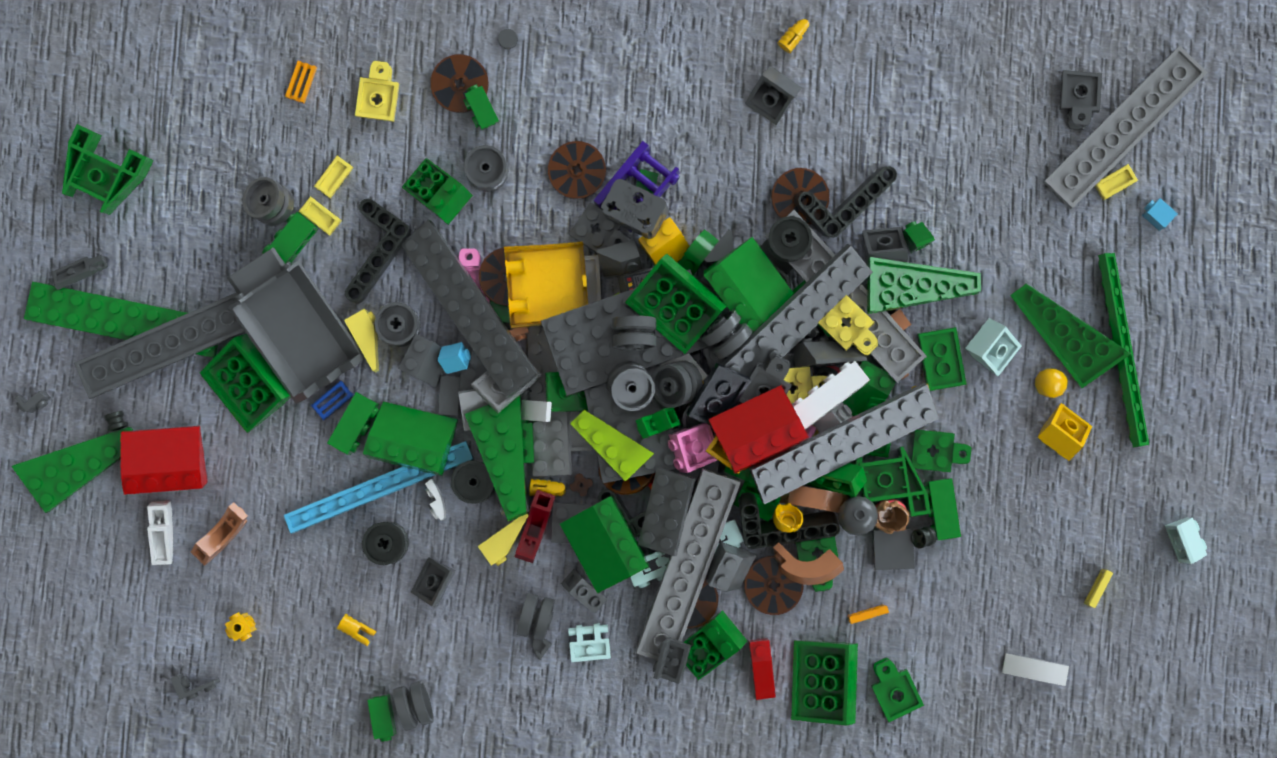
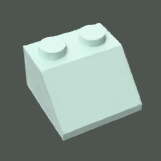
M989 318L965 349L975 360L993 374L999 376L1022 346L1006 326Z
M1186 517L1165 525L1179 563L1192 564L1207 555L1205 551L1207 546L1205 541L1200 538L1198 533L1200 528L1196 520Z

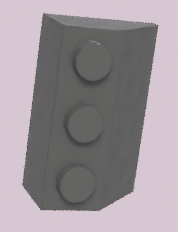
M829 337L818 338V342H813L812 338L802 339L801 343L793 347L796 368L844 365L847 362L852 364L854 361L856 363L867 361V356L862 354L854 345L846 351L835 340L829 341Z

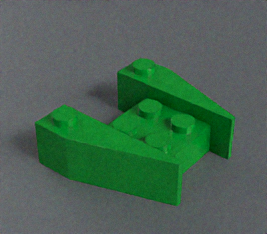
M76 124L68 141L62 194L73 197L76 189L103 201L104 203L99 212L110 215L146 178L154 160L129 149L122 165H117L94 153L102 135Z
M903 446L897 449L898 458L863 463L862 457L854 461L855 465L863 466L867 480L856 496L866 497L872 502L905 498L909 517L931 514L928 494Z

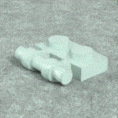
M595 623L594 626L582 627V625H576L575 628H568L569 636L577 635V641L569 642L571 662L611 658L609 638L601 639V633L608 632V624L600 625V623ZM594 634L595 639L583 640V635Z

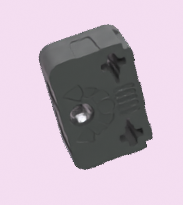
M617 179L613 183L610 192L601 205L602 212L607 219L647 239H652L656 236L669 212L664 199L623 179ZM640 198L643 199L642 202H639V203L636 202L637 199H640ZM650 223V227L647 226L646 228H644L643 225H649Z

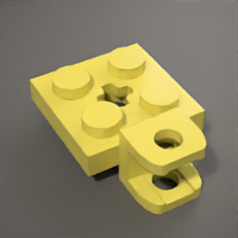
M373 61L370 67L369 78L360 77L355 111L356 117L394 122L400 84L398 82H391L392 68L387 62ZM377 95H380L382 99L379 105H375V102L372 101Z
M847 295L818 322L846 351L854 345L862 354L869 355L878 346L877 338L869 330L874 321ZM843 318H845V319L850 318V319H851V321H850L851 326H850V327H848V326L842 327V326H841L842 323H843V322H842V319H843ZM866 341L871 342L869 346L864 345Z
M810 367L789 368L784 380L796 386L794 394H791L790 390L786 394L791 404L799 398L804 400L809 396L808 392L815 386L819 387V383L821 386L824 385L825 382L823 380L828 376H811Z

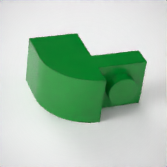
M704 229L684 253L679 264L685 270H691L692 276H694L703 264L706 256L719 240Z
M665 408L635 420L637 430L643 439L681 425L674 408Z

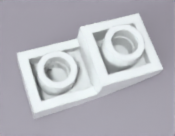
M522 400L521 420L550 422L552 402Z
M431 479L425 483L427 494L431 499H436L430 504L432 507L430 512L435 519L439 518L442 521L446 519L445 503L438 485L434 479Z

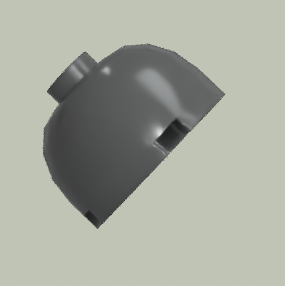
M850 497L839 508V524L850 535H866L877 524V508L866 497Z

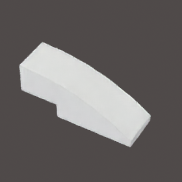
M152 501L147 506L149 518L147 530L152 565L172 564L173 522L171 501Z
M1005 653L1002 673L1066 686L1069 666Z

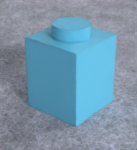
M1159 198L1156 201L1151 200L1144 207L1146 211L1142 216L1160 231L1178 213Z
M462 342L443 346L439 353L438 362L445 373L449 374L467 369L471 354Z

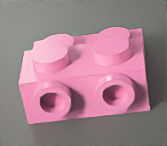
M701 423L669 434L668 447L671 451H674L676 459L673 460V463L680 472L689 473L717 461L716 458L705 452L714 439L710 425Z

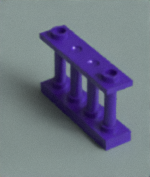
M642 141L593 201L601 209V205L610 192L613 183L617 179L626 180L628 176H633L654 193L653 195L661 197L670 185H675L679 180V168L675 167L672 172L650 156L649 145ZM641 161H645L666 177L659 187L637 170V165ZM638 198L635 203H641L643 199Z

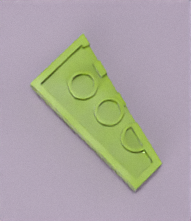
M586 410L570 423L624 481L630 478L654 454Z

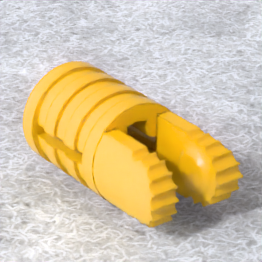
M801 19L792 27H789L777 44L787 53H791L796 45L799 44V41L803 39L802 35L809 27L808 20Z
M531 479L530 496H535L537 490L555 495L556 497H562L566 492L563 483L544 479Z
M348 614L344 615L337 627L338 630H341L348 636L350 635L351 638L365 646H368L370 641L358 634L359 630L371 636H374L376 633L375 630L362 622H358V620L353 619Z

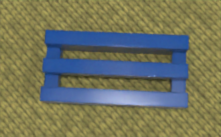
M339 381L311 406L322 420H326L354 395L343 381ZM342 387L343 390H341L325 405H323L320 409L317 407L330 395H332L336 390ZM345 393H347V396H345L341 401H339V402H338L335 406H333L329 411H327L325 414L322 413V412H323L324 410H326L330 405H332L336 400H338L342 395H344Z

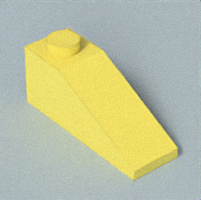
M363 309L344 321L372 371L377 372L379 371L375 316L372 311L368 312L366 309Z
M528 512L526 515L515 519L478 546L491 566L495 563L499 566L507 560L505 556L510 553L528 519Z

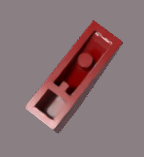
M768 638L749 640L756 700L776 698L770 641Z

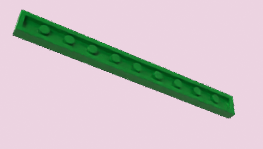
M1104 253L1098 255V266L1102 274V287L1106 296L1105 305L1109 313V325L1113 335L1112 341L1131 353L1117 364L1120 374L1119 382L1122 385L1123 391L1122 399L1127 413L1126 421L1129 424L1130 430L1129 438L1133 448L1149 445L1116 256L1115 253Z

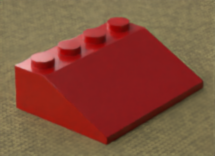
M781 385L708 419L734 474L809 438Z
M200 426L121 432V481L123 495L202 489L208 481Z

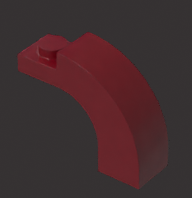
M540 490L536 491L522 537L515 552V558L530 563L534 562L551 515L555 495Z

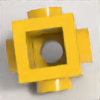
M238 612L230 616V621L225 623L227 627L225 629L226 634L230 639L233 638L234 641L241 640L243 642L252 637L251 633L257 630L254 619L248 613L240 615ZM236 624H239V625L241 626V630H240V631H239V629H238V627H237Z

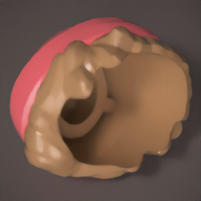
M889 499L880 501L875 505L878 512L876 528L888 534L906 529L909 522V512L901 501Z

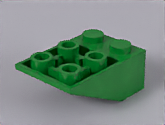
M427 158L424 159L402 186L406 192L448 225L473 196L461 183Z
M723 610L683 641V643L691 645L686 666L698 681L741 650L747 642V639Z

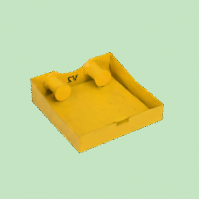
M583 242L504 247L511 328L542 326L541 320L588 305Z

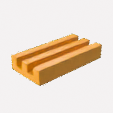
M298 60L285 97L305 104L317 67ZM301 67H303L294 95H292ZM309 69L310 73L308 79L306 81L301 98H299L298 96L301 87L303 85L307 70Z
M882 604L849 614L847 618L850 624L887 614L889 610L886 605Z

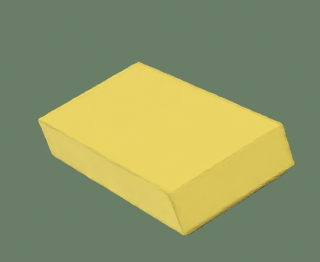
M336 156L314 187L331 199L353 167L339 156Z
M1129 164L1101 179L1095 185V188L1104 201L1134 184L1138 179Z
M311 196L298 211L329 236L342 221Z
M1105 569L1100 570L1084 604L1096 608L1113 575L1112 572Z

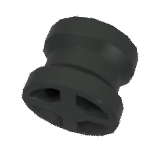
M123 411L104 415L105 421L108 422V431L127 427V423L123 420Z
M929 526L916 529L911 534V541L918 549L934 545L937 538L935 531Z

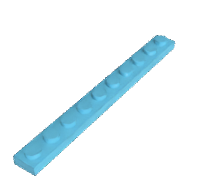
M467 441L450 448L444 472L459 466L461 463L474 460ZM400 467L284 515L290 533L293 534L433 477L435 474Z

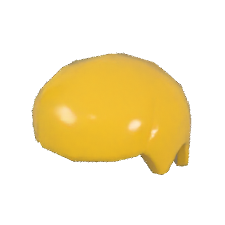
M1047 368L1040 371L1035 378V387L1040 395L1056 398L1063 395L1067 389V377L1060 370Z
M790 503L785 505L778 504L773 513V523L782 532H795L800 529L803 523V514L799 508Z

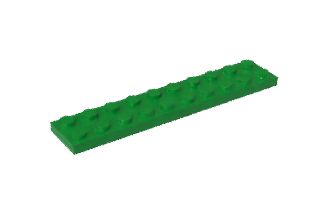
M32 281L24 319L127 340L187 313L68 288L57 290L53 285ZM218 344L196 353V355L214 358L217 353Z

